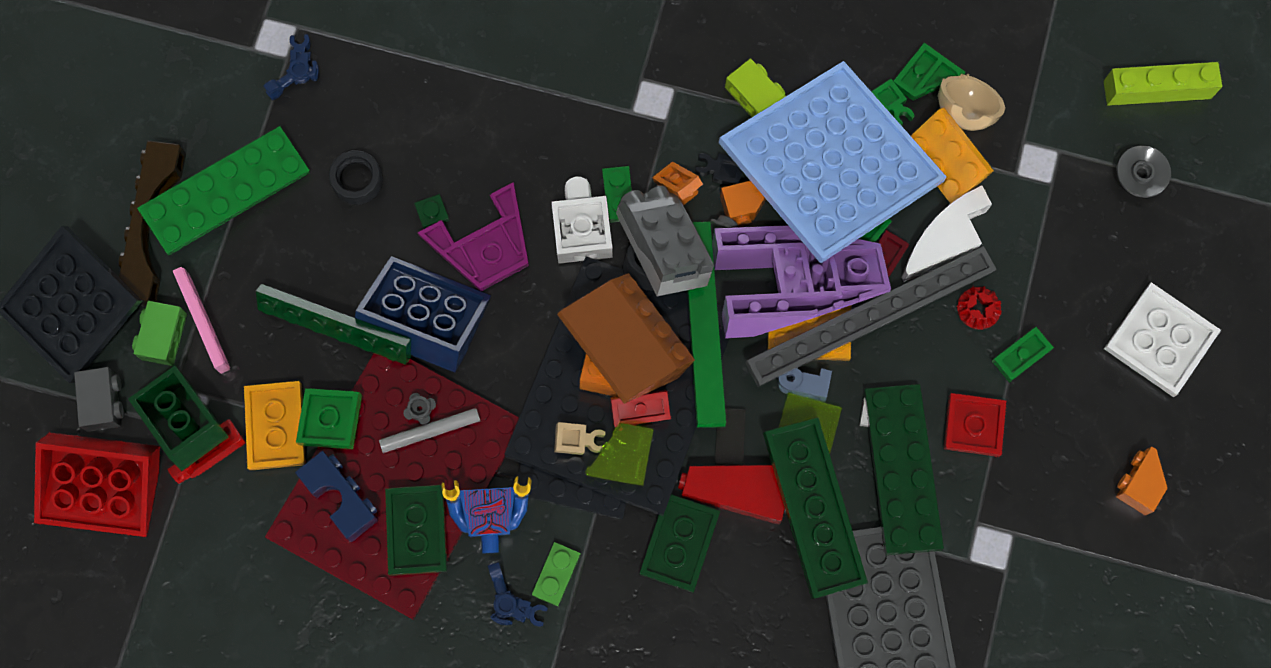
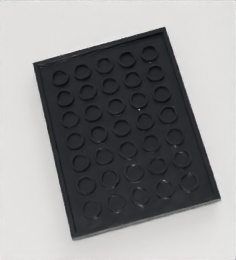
M586 256L565 308L608 281L625 275L624 270ZM640 288L692 355L687 293L681 291L656 296L654 290ZM717 304L722 361L730 338H725L722 320L723 306ZM560 319L505 451V457L663 516L697 428L692 364L678 379L653 390H667L671 419L614 427L610 398L613 396L580 389V377L586 352ZM561 422L586 425V433L589 434L594 430L605 431L604 437H594V443L597 446H604V450L595 453L590 451L588 447H585L583 455L554 452L556 424Z

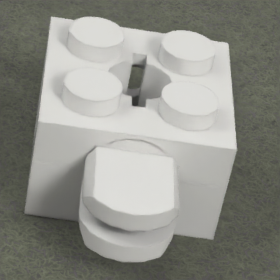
M573 177L569 179L565 185L566 200L552 202L558 264L584 261L586 256L593 259L613 258L606 196L592 197L590 184L585 178Z

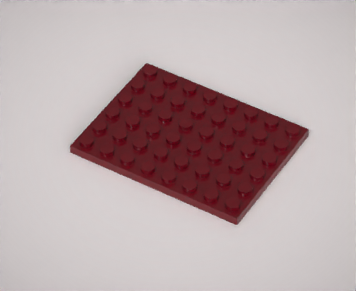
M374 353L352 391L362 394L353 449L318 447L311 459L322 451L328 457L334 454L343 466L339 470L345 478L351 476L360 487V490L357 491L363 501L368 498L378 510L374 514L378 522L353 542H350L330 518L342 504L340 491L329 490L316 498L299 478L265 538L414 620L441 572L388 575L385 489L442 485L444 483L445 489L453 490L455 488L454 480L458 481L459 490L488 489L506 458L504 454L519 417L411 359L405 365ZM413 393H418L426 399L432 398L436 402V407L430 413L429 423L474 408L477 409L480 417L479 422L386 453L382 452L379 443L380 439L422 426L418 420H408L404 416V410L407 409L408 402L410 401L409 397ZM419 406L417 411H422V407ZM444 498L448 560L463 532L460 531L450 517L447 502Z

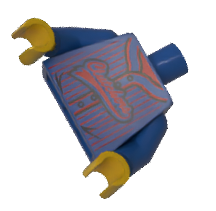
M517 476L514 480V486L509 488L459 490V483L454 480L455 488L453 490L445 489L444 483H442L441 487L450 517L460 531L468 533L469 537H481L482 553H498V535H510L511 530L519 527L527 512L528 493L530 492L532 481L528 477V484L521 486L518 484Z

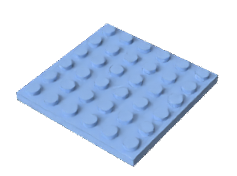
M844 61L724 134L719 139V144L820 263H823L943 183L947 177Z

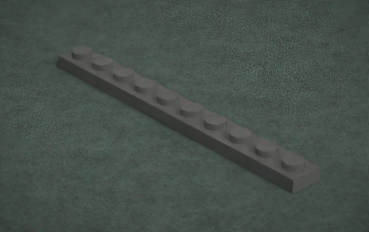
M983 246L747 360L745 364L757 387L967 286L995 272L997 269Z

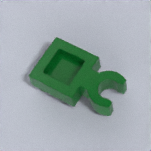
M892 79L871 91L901 126L903 122L899 116L904 115L909 121L913 120V111L903 106L907 98Z

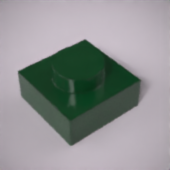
M440 194L414 203L423 229L441 220L443 224L450 222Z

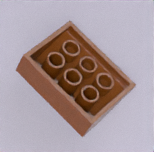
M629 273L608 281L557 314L624 404L678 379L695 361L686 346L679 340L669 324L666 323Z

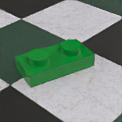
M629 166L602 169L609 223L620 222L616 214L618 205L622 197L632 191Z
M1035 327L994 358L992 362L1010 383L1054 347L1040 330Z

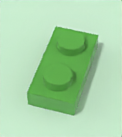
M554 542L532 596L559 607L581 553Z

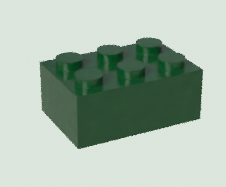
M173 366L128 399L168 458L181 471L229 437L188 379L176 366Z

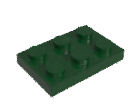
M441 485L385 489L388 575L447 572L445 506Z
M671 495L664 515H659L639 575L694 593L720 511Z

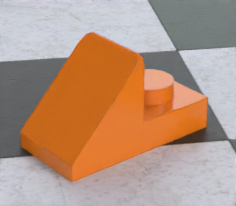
M673 161L652 177L658 186H665L669 193L677 195L683 205L698 194L697 189L703 185L698 175Z

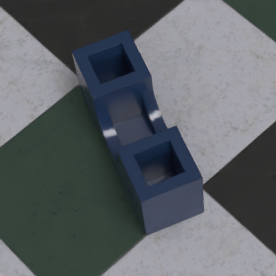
M322 451L295 473L316 498L329 490L340 491L342 504L330 518L346 539L353 542L378 522L374 515L378 510L368 498L364 501L357 494L360 487L351 476L345 478L339 470L343 466L334 454L328 457Z

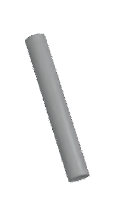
M474 408L380 439L379 443L382 452L386 453L479 422L480 417L477 409Z

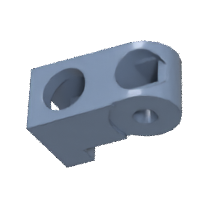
M796 368L778 377L777 385L785 394L825 403L832 371L821 369L818 376L801 372Z

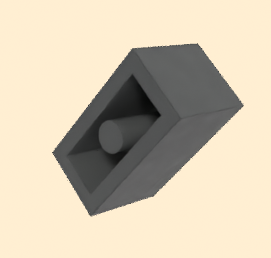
M109 367L74 372L79 427L87 432L121 427L120 418L124 417L122 402L118 398V391H121L122 387L120 376L116 375V372Z

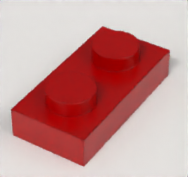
M667 390L649 392L625 404L619 397L610 398L614 427L671 419Z

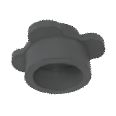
M720 215L717 220L711 219L710 221L715 228H738V224L734 220L724 215Z
M413 393L409 397L410 401L408 402L407 409L404 410V416L408 420H418L422 425L428 424L430 422V413L436 407V402L432 398L426 399L418 393ZM421 406L422 411H417V408Z

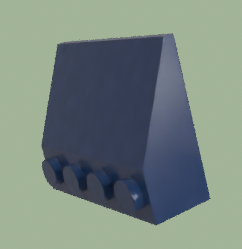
M391 256L356 309L355 318L411 338L412 356L456 372L468 351L491 299V295Z

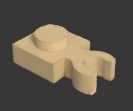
M558 422L556 424L554 452L583 455L585 447H588L590 451L595 453L602 452L604 446H597L594 443V437H604L605 431L594 430L589 434L586 433V425Z

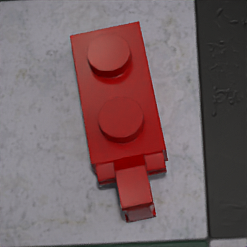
M230 419L220 424L229 436L226 440L183 471L175 464L167 469L178 484L190 477L199 476L246 444Z

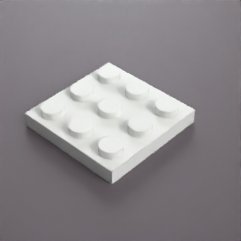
M1151 282L1104 349L1172 397H1175L1221 330Z

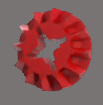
M973 286L965 291L959 298L957 305L959 317L967 326L973 329L981 330L993 326L1002 313L1001 301L995 295V291H990L985 286ZM976 300L980 301L981 304H989L983 311L984 315L979 310H970L977 304Z

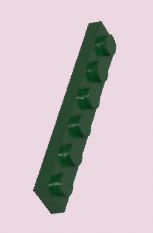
M263 284L256 290L257 308L267 315L276 316L289 323L303 326L316 333L330 336L340 342H346L405 365L411 358V338Z

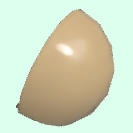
M969 74L951 76L942 80L938 93L940 109L945 108L961 129L969 131L982 130L995 124L1003 115L1005 110L1003 99L996 90L985 82L969 76Z

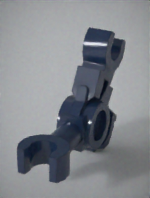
M308 34L304 35L305 40L302 44H296L294 35L290 36L289 42L293 50H290L291 59L290 66L286 70L287 74L279 80H270L264 85L266 94L272 101L281 96L283 90L292 83L295 85L298 83L303 84L309 79L317 81L319 76L318 64L313 60V67L309 65L311 52L307 51L311 47V41Z
M499 562L489 565L488 569L497 594L494 600V610L496 612L491 615V619L500 625H512L513 622L506 620V617L512 616L515 620L523 623L528 618L533 625L543 626V622L537 621L534 618V614L538 610L547 612L548 608L544 605L530 607L531 602L514 596L507 590Z

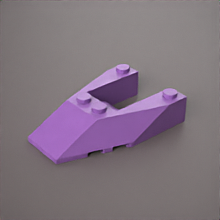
M789 226L714 229L712 240L714 270L774 268L778 289L777 294L725 296L722 311L725 338L761 335L885 294L891 290L882 247L879 243L857 239L823 263H820Z

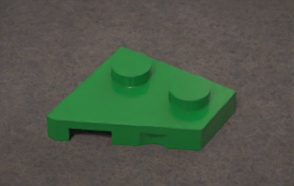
M924 43L893 82L904 95L914 101L940 89L943 78L964 75L965 71Z

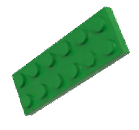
M279 126L137 209L169 256L306 176L310 170Z

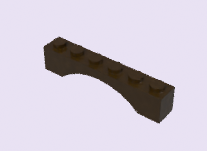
M147 141L146 150L143 149L141 152L140 162L142 169L141 174L137 175L135 180L137 193L135 200L130 205L131 222L130 226L126 227L124 233L125 251L119 257V267L121 268L119 278L143 300L139 306L146 307L148 301L157 302L160 280L154 271L149 254L148 239L150 228L137 208L171 189L181 180L186 153L178 144Z

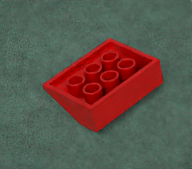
M49 432L36 442L34 523L146 537L148 535L159 475L160 446Z

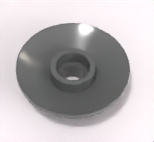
M1136 146L1128 149L1117 163L1116 171L1120 184L1127 192L1138 197L1148 198L1160 194L1168 186L1171 179V167L1167 158L1160 151L1149 146ZM1137 171L1143 172L1145 178L1139 177Z

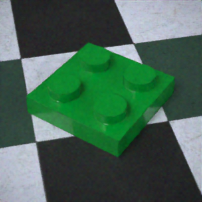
M305 388L296 443L300 446L353 449L362 394L354 391Z

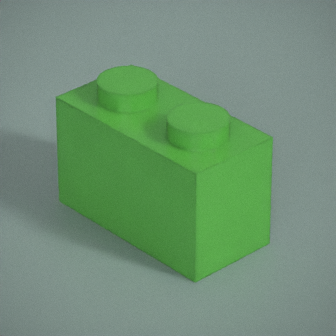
M148 301L146 308H143L140 314L141 328L139 335H136L133 340V354L144 361L174 366L187 313L178 306Z

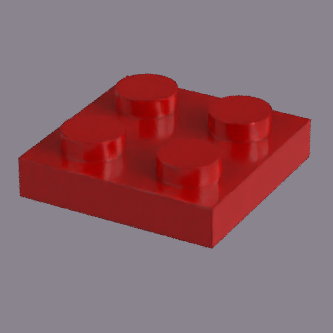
M951 393L948 400L944 449L1000 457L1002 455L1006 401Z

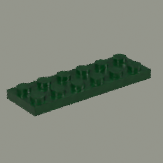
M920 384L867 388L864 390L885 555L942 551L944 545Z
M819 417L765 431L763 436L811 599L868 584Z

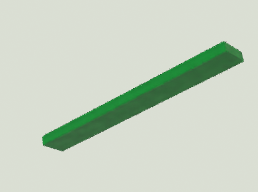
M692 222L714 263L711 223ZM713 268L707 286L687 290L691 352L695 359L692 366L697 427L726 426L715 273Z

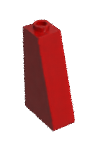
M772 465L690 466L688 474L682 472L678 489L683 490L682 498L778 525L781 523L785 507Z

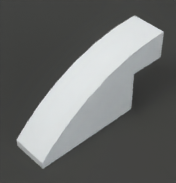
M982 185L952 202L927 227L906 263L901 276L903 282L952 262L980 247L982 242L970 219L986 213L992 205Z

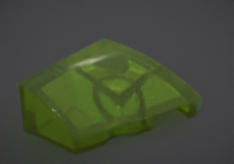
M620 422L613 431L610 441L605 443L600 449L601 453L592 466L587 467L585 475L643 486L653 429Z

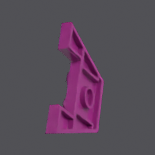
M514 182L490 195L501 218L454 243L442 220L418 232L419 237L480 291L529 266Z

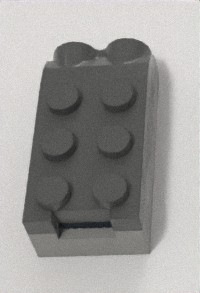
M665 186L654 187L645 194L639 190L625 194L618 205L616 214L656 296L707 286L714 263L678 196L669 193Z

